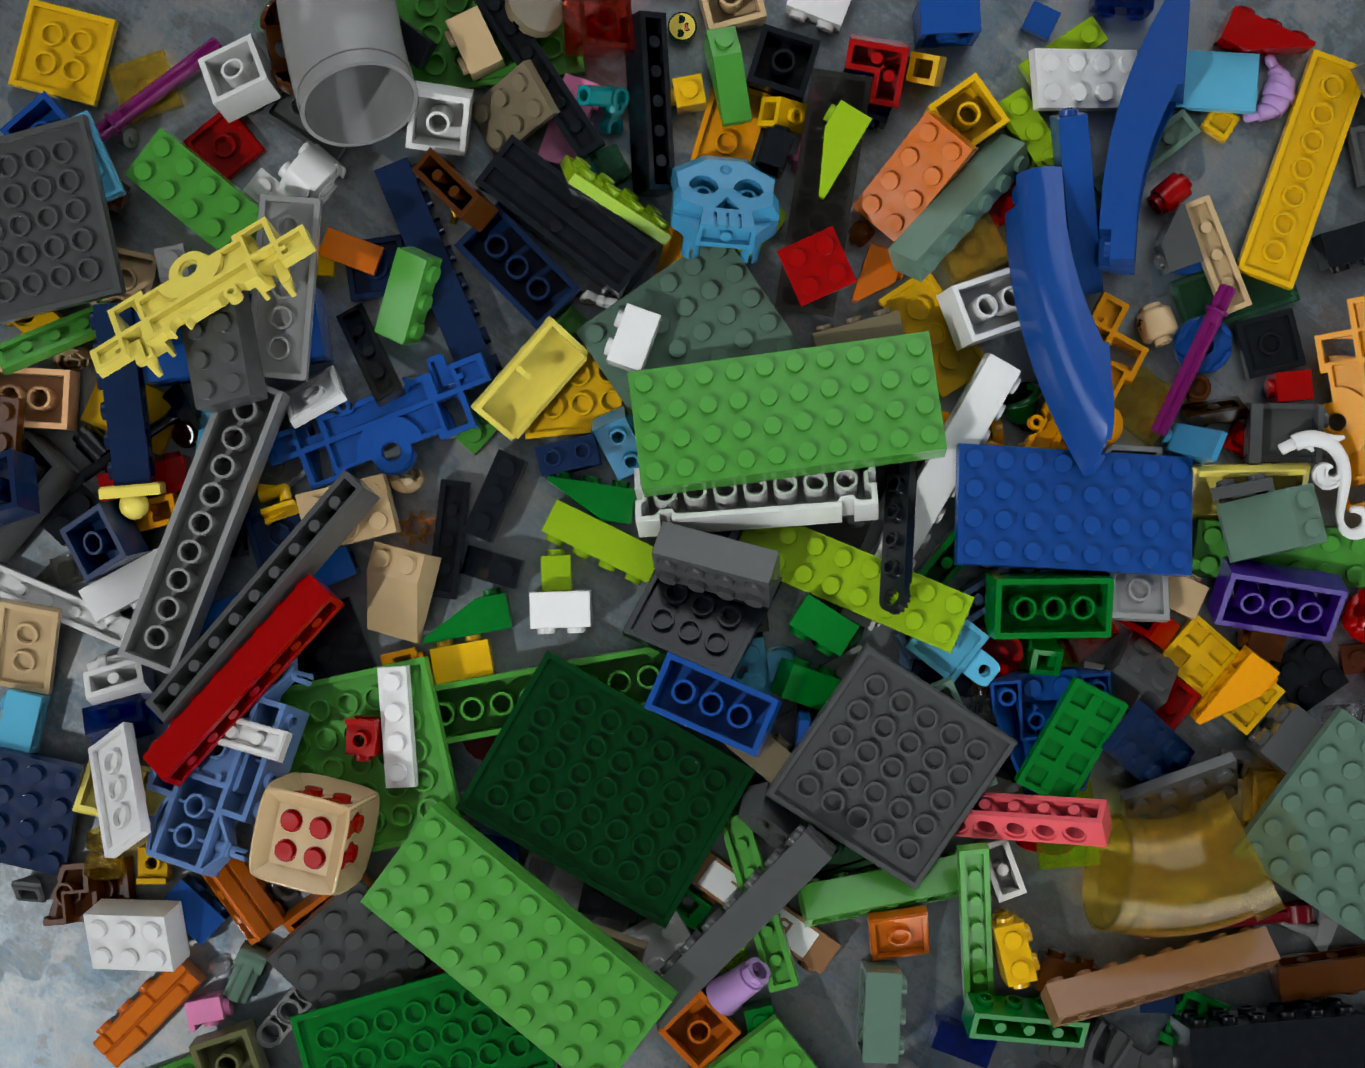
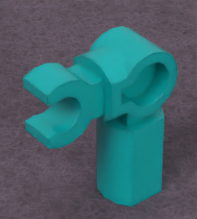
M611 84L607 86H579L576 100L580 105L603 107L602 110L605 111L599 123V131L608 134L610 132L621 134L623 130L621 114H624L625 107L629 102L628 90Z

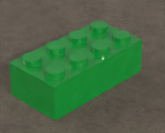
M1101 572L986 573L984 633L993 639L1111 637L1114 578Z

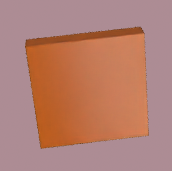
M926 905L867 913L872 962L930 953Z

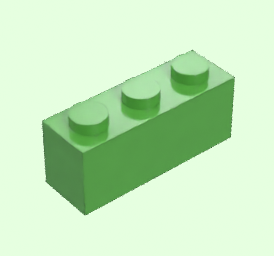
M414 246L397 247L374 332L402 345L419 343L425 331L424 322L427 312L433 303L432 294L434 287L441 275V258Z

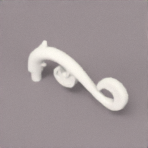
M1304 430L1290 435V439L1277 445L1282 455L1295 449L1297 451L1307 449L1310 452H1314L1313 447H1318L1327 451L1332 456L1337 466L1336 473L1333 475L1328 474L1329 470L1333 468L1331 463L1319 462L1311 470V478L1315 485L1322 490H1331L1338 487L1335 521L1341 535L1352 540L1365 538L1364 506L1355 505L1349 509L1350 513L1360 515L1361 522L1358 526L1350 528L1344 521L1345 508L1352 480L1349 457L1344 447L1339 443L1345 439V436L1317 430Z

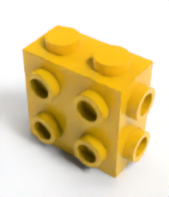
M999 909L991 912L992 947L1000 977L1009 988L1024 989L1031 986V982L1038 980L1036 971L1040 970V965L1036 953H1032L1029 942L1033 941L1029 924H1025L1023 918H1019L1014 911L1009 912V909Z

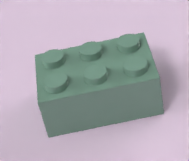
M861 959L857 1049L863 1063L898 1064L899 1055L904 1054V1036H901L900 1025H905L906 1008L902 1006L901 998L902 995L907 994V977L904 976L903 970H900L896 961L880 960L872 962V960Z

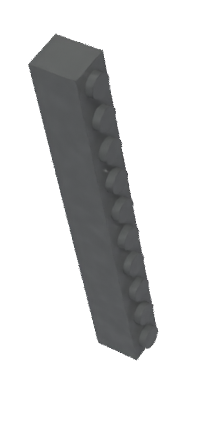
M346 470L341 473L146 700L145 703L162 722L170 724L175 717L179 716L188 707L192 698L208 685L213 675L228 663L234 652L248 641L253 635L254 630L268 619L274 612L275 607L284 601L294 590L295 585L304 579L308 573L314 576L378 502L380 497L362 480Z

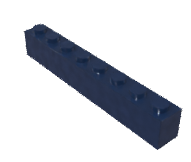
M405 157L374 170L405 246H414L442 259L440 266L441 275L434 287L431 308L454 362L481 352L485 358L492 380H494L499 373L498 371L503 370L497 353L491 355L487 346L492 341L486 327H479L476 317L480 315L474 299L468 300L464 290L469 288L464 274L463 272L457 273L453 262L458 261L451 244L445 246L442 235L446 234L440 218L434 219L430 208L435 207L430 193L428 190L422 191L419 184L421 179L411 170L416 163L411 165V162Z

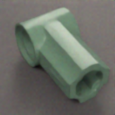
M248 940L244 941L234 961L236 966L223 992L227 999L235 1003L246 1004L259 976H262L269 963L266 960V954L270 950L257 944L251 945Z

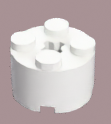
M309 140L299 149V155L292 163L288 161L280 168L278 175L282 179L279 189L287 196L318 198L324 204L338 188L334 183L337 177L344 178L346 167L319 144H313Z

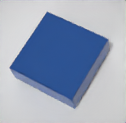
M1034 0L1021 30L1047 42L1061 12Z

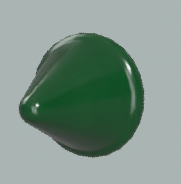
M1020 382L1016 391L1013 394L1009 393L1003 402L1006 405L1003 414L1024 432L1032 431L1027 426V419L1030 416L1036 415L1039 397L1042 393L1040 386L1034 382Z

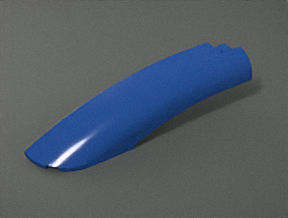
M1190 0L1164 1L1139 49L1117 109L1105 163L1099 221L1098 268L1108 273L1135 275L1138 221L1145 183L1163 131L1176 105L1183 104Z
M1042 166L1022 171L1016 175V186L1013 187L1012 202L1015 206L1005 214L1011 283L1022 334L1042 394L1059 432L1082 474L1090 476L1100 467L1106 456L1102 451L1107 445V440L1112 438L1114 426V396L1109 342H1103L1090 313L1073 260L1066 222L1062 167Z

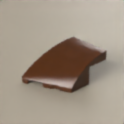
M133 856L61 865L57 877V885L51 895L53 902L49 915L44 917L43 926L84 922L83 914L100 899H136Z

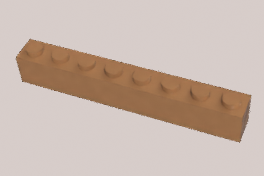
M1247 926L1233 935L1228 936L1227 933H1220L1213 936L1210 941L1203 943L1200 940H1194L1185 944L1184 948L1174 950L1173 947H1168L1158 951L1154 956L1146 957L1145 954H1141L1131 958L1129 962L1119 965L1118 962H1111L1104 965L1101 970L1091 972V969H1085L1075 973L1074 977L1063 979L1062 976L1052 978L1046 982L1040 996L1053 1028L1271 970L1281 958L1266 926L1259 928Z

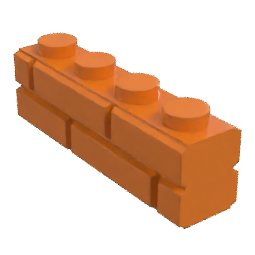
M232 858L220 870L218 877L202 875L251 945L259 942L283 924V915L285 914L283 907L278 901H272L266 893L268 887L264 880L250 874L249 862L245 863Z
M189 958L174 972L161 971L162 973L155 980L149 977L137 989L141 994L134 1001L128 998L116 1010L120 1016L114 1022L108 1019L98 1028L96 1033L99 1037L93 1042V1045L115 1067L118 1068L207 979L206 975Z

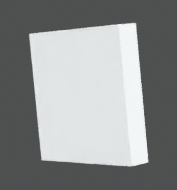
M334 365L309 377L308 381H302L284 391L292 396L287 413L295 429L347 401L339 373Z

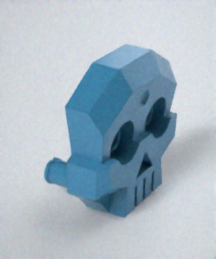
M703 155L674 167L671 176L673 190L671 227L683 236L680 250L681 255L689 259V252L692 249L691 258H697L700 253V246L742 249L740 259L745 263H748L750 254H752L751 263L757 262L761 244L775 236L777 232L779 200L773 193L776 176L744 158Z

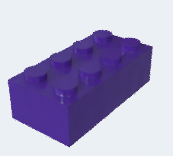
M1224 556L1207 607L1216 625L1330 643L1349 591L1339 574L1254 560L1230 563L1228 556Z

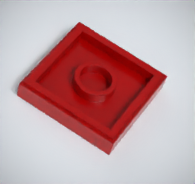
M220 112L183 140L188 147L230 181L267 152L240 118L228 123Z

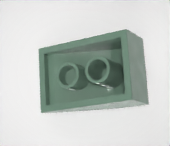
M1313 483L1284 488L1216 505L1230 563L1312 548L1328 542Z

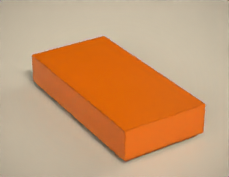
M328 227L318 255L375 276L385 248Z

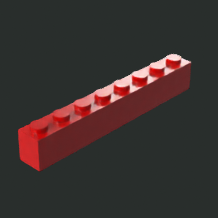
M308 573L304 579L295 585L294 590L288 597L275 607L274 612L268 619L254 630L253 635L248 641L234 652L228 663L213 675L208 685L192 698L188 707L172 720L168 729L151 743L148 751L142 758L164 782L180 787L218 745V741L226 736V732L236 725V721L249 711L345 604L323 582Z

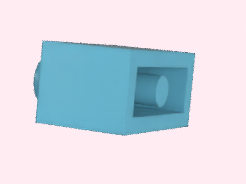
M14 688L7 689V693L3 694L0 701V710H2L0 719L1 747L33 754L39 751L51 695Z

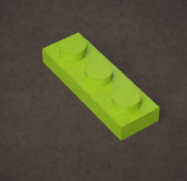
M1092 15L1044 48L1097 49L1109 39ZM1027 58L1017 67L1031 87L1029 58Z

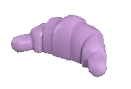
M1268 54L1264 58V63L1269 69L1267 71L1268 79L1263 87L1261 99L1258 105H1256V112L1254 114H1243L1242 119L1247 123L1257 120L1263 122L1276 117L1281 118L1287 112L1289 106L1294 103L1296 80L1291 77L1290 72L1272 54Z

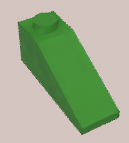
M729 26L706 30L703 51L722 126L752 122L743 56L736 27Z

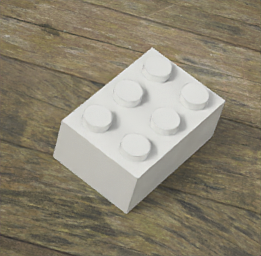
M1009 267L953 285L936 295L957 351L1021 329Z
M100 899L83 914L93 969L174 972L190 956L181 901Z

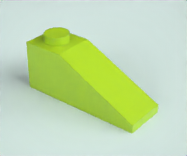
M840 100L837 106L831 104L823 118L827 124L824 128L818 196L822 200L827 196L872 121V118L843 100Z

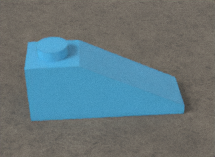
M1177 423L1171 426L1166 436H1161L1160 444H1163V453L1166 455L1189 457L1193 459V464L1211 463L1217 461L1228 433Z

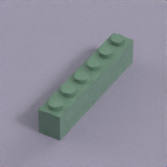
M997 132L888 248L893 269L920 282L933 272L942 259L949 252L953 251L964 235L970 232L976 222L991 209L998 198L1008 191L1010 185L1016 180V175L1027 170L1030 162L1026 143Z

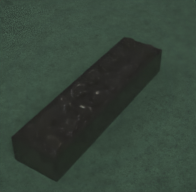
M813 68L784 247L833 226L845 251L863 136L827 196L822 200L818 196L824 128L827 124L823 118L831 104L837 106L840 100L867 115L873 77ZM781 265L775 308L834 317L838 291L801 307L784 267Z

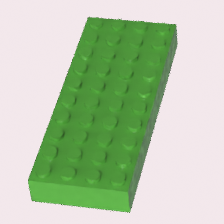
M929 331L627 372L641 487L644 497L945 457L947 451Z
M442 801L430 807L360 901L563 1068H621L678 993L672 986L462 817L457 816Z

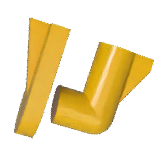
M288 484L257 485L258 497L262 504L278 498L280 500L278 504L260 509L267 526L275 521L299 513L297 502L293 500Z

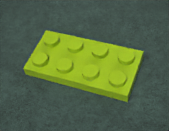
M567 154L564 156L559 164L570 185L664 246L668 243L672 235L667 228V221L661 217L663 213L658 208L649 203L645 206L638 202L639 197L627 188H624L623 191L614 186L615 181L603 172L597 175L590 170V164L582 158L576 156L573 159Z

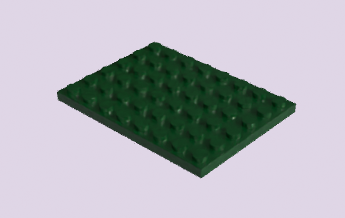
M547 650L455 808L665 929L754 775L755 770L661 715L644 708L642 704Z

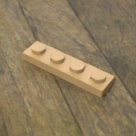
M1210 194L1185 203L1204 258L1201 265L1213 295L1215 296L1221 284H1227L1236 289L1226 311L1228 314L1252 305Z

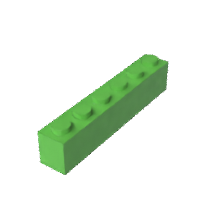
M957 850L947 853L946 857L938 858L916 890L883 869L878 870L877 867H868L862 869L860 874L849 876L848 872L835 874L831 877L832 879L820 881V878H812L797 893L805 928L866 916L867 913L901 909L959 897Z

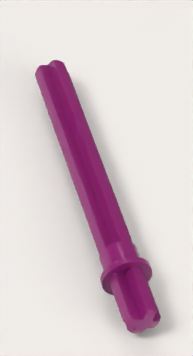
M212 37L110 115L104 114L105 118L96 124L102 141L105 142L116 132L121 134L123 127L199 71L201 68L198 59L222 48L219 41Z
M1227 284L1219 285L1211 304L1206 305L1205 309H1207L1203 321L1151 427L1153 432L1162 436L1168 434L1223 318H1227L1229 315L1226 311L1236 292V289Z

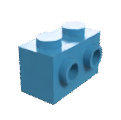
M622 406L592 420V431L618 480L634 474V468H639L633 414H628L625 406Z

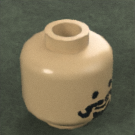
M1158 301L1138 310L1139 315L1135 318V325L1143 343L1155 344V347L1159 348L1173 341L1171 337L1178 332V324L1170 306L1161 305V302Z

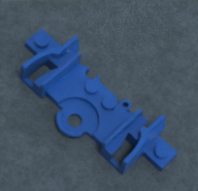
M476 353L451 363L449 366L444 355L436 354L427 359L430 372L413 379L402 378L405 383V395L382 407L377 405L373 395L356 401L354 407L352 402L347 400L336 406V410L340 414L328 412L316 417V423L320 431L318 434L315 433L311 420L296 429L290 427L278 432L269 454L272 467L300 457L312 491L325 488L327 485L334 483L344 470L356 476L354 467L367 463L370 460H373L377 469L386 475L395 476L407 472L414 465L417 457V452H414V447L412 446L413 443L439 435L440 440L449 441L461 435L460 433L483 427L478 413L470 407L472 402L468 392H466L493 381L483 353ZM455 397L461 402L469 422L457 427L450 412L442 404V402ZM343 404H346L345 410L342 408ZM389 443H396L401 449L399 458L393 461L388 460L384 455V449ZM323 449L328 451L334 476L327 479L323 477L320 464V451Z

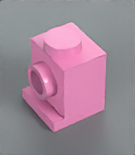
M224 990L191 996L184 1003L190 1032L196 1031L202 1024L205 1027L220 1025L227 1016L233 1015V1002L223 995Z

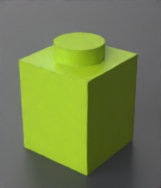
M565 549L547 550V556H541L542 592L573 590L572 555H565Z

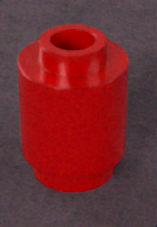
M1173 172L1150 191L1151 195L1147 197V202L1160 216H1163L1165 213H1171L1192 195L1190 189L1192 183L1184 174L1180 173L1178 175Z

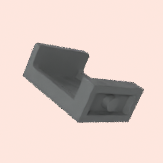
M1245 402L1247 419H1245L1244 462L1261 464V462H1308L1317 464L1322 462V458L1326 457L1327 451L1318 447H1313L1314 452H1310L1307 449L1300 451L1295 449L1282 455L1277 446L1290 439V435L1300 431L1317 430L1324 432V428H1327L1329 423L1328 410H1325L1324 404Z

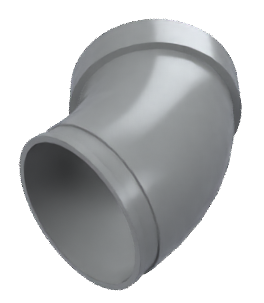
M276 0L283 48L296 104L303 126L314 138L334 146H364L393 135L410 120L417 107L418 89L404 45L397 0Z

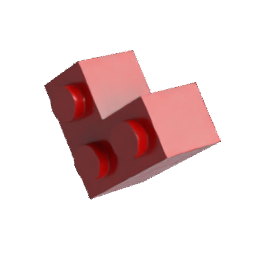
M851 34L844 68L874 73L869 104L892 108L899 107L911 43Z

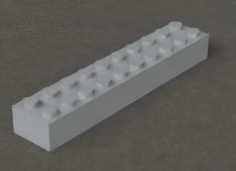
M266 385L268 399L210 414L117 653L118 656L169 675L195 645L292 396Z

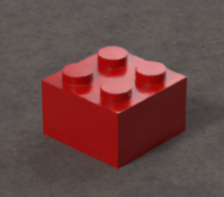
M833 226L777 251L801 307L857 282Z

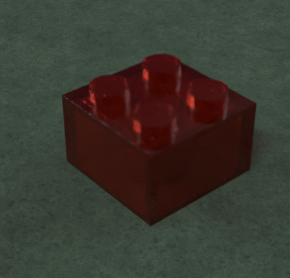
M561 0L565 53L567 56L618 60L635 50L631 0Z

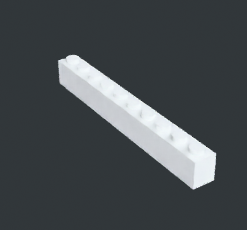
M985 353L944 424L947 443L945 457L923 460L916 472L917 487L913 558L919 548L923 550L931 538V534L928 532L934 523L938 524L946 512V508L943 506L947 499L955 496L956 445L959 443L984 445L991 434L988 428L994 419L998 420L1006 408L1003 402L1009 393L1013 394L1021 382V379L1018 377L1021 370L991 353ZM883 532L870 554L881 559ZM913 559V568H914V566H915V564H916V560H915V559ZM842 607L838 608L841 615L870 631L873 630L875 625L877 627L881 625Z

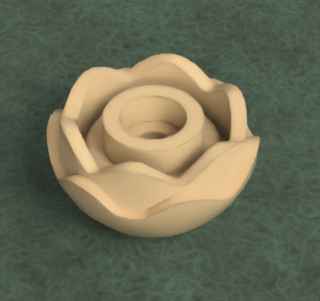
M81 344L53 356V364H56L58 369L79 372L83 367L89 366L91 355L88 349Z
M412 467L401 475H387L392 488L401 493L417 491L425 480L420 469L414 470Z

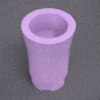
M752 957L724 974L714 977L706 985V994L710 1004L722 1015L731 1016L735 1014L748 999L762 990L764 985L769 982L770 969L758 957Z

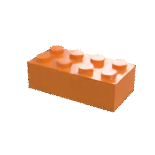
M933 110L926 111L852 207L895 242L957 176L979 148Z

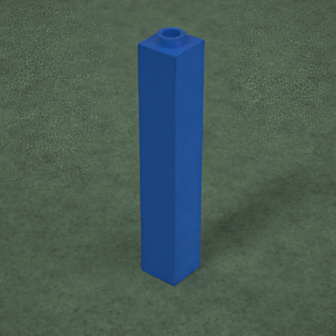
M1077 107L1059 109L1058 115L1049 116L1054 166L1062 167L1066 222L1071 252L1084 295L1104 292L1102 270L1098 268L1099 235L1088 114L1077 111Z

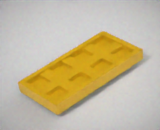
M1197 614L1196 619H1189L1173 637L1166 650H1162L1160 653L1170 658L1179 667L1177 677L1203 697L1239 653V650ZM1276 683L1271 690L1265 691L1262 696L1222 714V716L1242 734L1247 736L1286 691Z

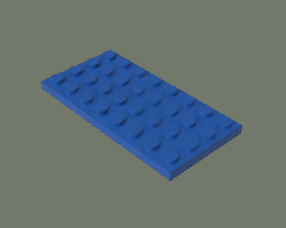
M959 443L956 445L954 565L1190 577L1192 576L1193 459L1179 456L1104 452L1106 456L1100 467L1092 475L1084 476L1069 450Z

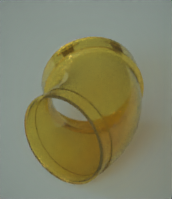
M1223 790L1196 802V810L1179 816L1145 819L1132 816L1127 817L1116 813L1110 814L1112 828L1108 846H1088L1082 873V902L1089 924L1097 931L1142 938L1191 936L1225 928L1254 916L1257 921H1261L1286 908Z

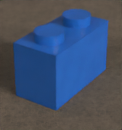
M188 874L178 882L163 900L182 902L186 932L202 945L229 918L230 914L218 897H213L206 890L207 886L201 879L196 876L191 877Z

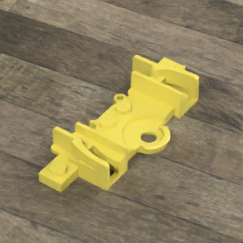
M264 216L232 235L231 243L211 255L200 251H190L181 255L170 267L169 280L146 294L139 291L107 310L116 336L89 351L96 372L104 379L135 360L139 367L147 365L160 378L164 374L157 357L166 352L172 357L177 355L171 339L178 338L176 332L180 326L186 324L190 330H193L196 323L220 308L225 307L229 302L232 305L239 304L244 298L241 292L243 290L250 291L256 288L266 301L270 300L271 297L268 291L276 287L272 278L273 275L281 282L292 298L297 296L290 274V266L317 251L304 225L301 224L280 236ZM264 228L270 243L260 249L251 234ZM197 265L194 273L183 277V272L188 266ZM130 307L137 312L141 320L131 327L119 315Z

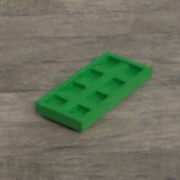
M1073 676L1014 778L1015 782L1042 796L1075 798L1103 751L1102 745L1113 733L1129 705L1098 687Z

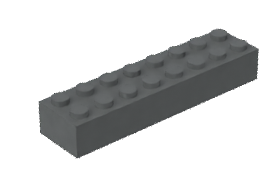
M810 823L806 827L800 824L785 841L787 846L783 848L779 845L765 861L766 867L762 869L758 866L750 874L747 881L743 884L745 889L742 891L738 887L722 905L724 910L721 911L717 908L702 925L703 931L700 932L696 929L680 948L683 952L680 953L676 950L659 969L662 973L660 974L657 970L654 972L678 991L672 1003L656 1022L661 1029L832 859L837 846L818 828Z

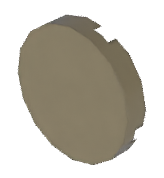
M505 0V10L508 18L512 23L515 21L519 25L518 29L529 36L546 38L555 32L562 22L563 11L558 0Z

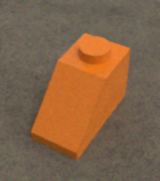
M872 243L869 245L849 303L855 305L892 287L896 279L902 280L904 274L893 269L887 248Z

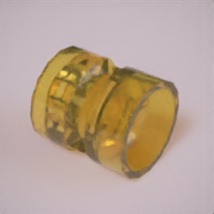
M100 827L89 830L87 832L86 849L90 850V853L85 856L84 875L96 880H113L124 875V856L121 854L116 858H105Z

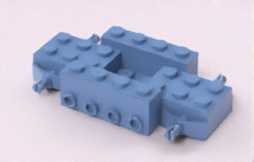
M297 658L241 718L293 734L283 763L223 746L222 752L217 756L214 754V748L180 787L164 782L151 769L145 789L167 797L162 801L155 816L149 815L151 833L148 834L146 844L147 856L200 875L218 877L220 870L232 858L245 863L249 862V857L241 855V853L249 855L250 850L237 846V822L241 821L255 825L259 804L267 785L276 778L290 772L310 715L306 711L280 703L282 695L294 682L310 686L312 682L303 679V677L311 680L314 679L313 674L298 670Z

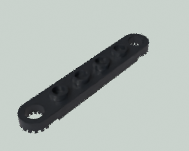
M916 461L904 462L901 466L889 464L886 469L879 603L883 610L893 615L901 614L900 612H904V608H908L907 603H910L909 598H911L909 590L912 583L917 487ZM899 593L897 601L892 604L890 602L892 601L891 597H894L893 594Z

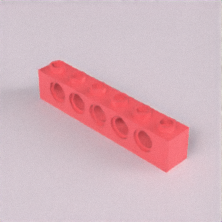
M983 792L954 836L1107 847L1112 820L1106 799Z

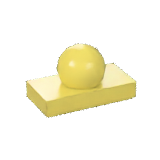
M164 481L120 486L111 485L98 489L99 500L121 498L119 509L124 517L130 520L141 519L147 514L149 501L146 496L167 493Z

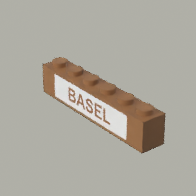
M713 850L709 851L689 888H692L695 885L702 890L701 896L713 905H716L717 902L723 905L726 899L738 888L732 864ZM787 903L779 911L791 954L799 959L797 964L809 973L815 970L821 975L840 949V941L819 925L805 928L802 913Z

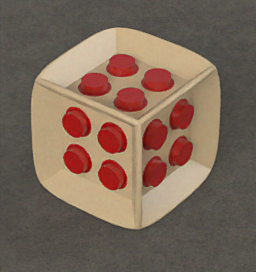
M293 772L271 781L262 795L256 816L249 854L250 874L269 883L311 894L340 895L348 891L361 881L370 859L379 815V793L363 785L313 773Z

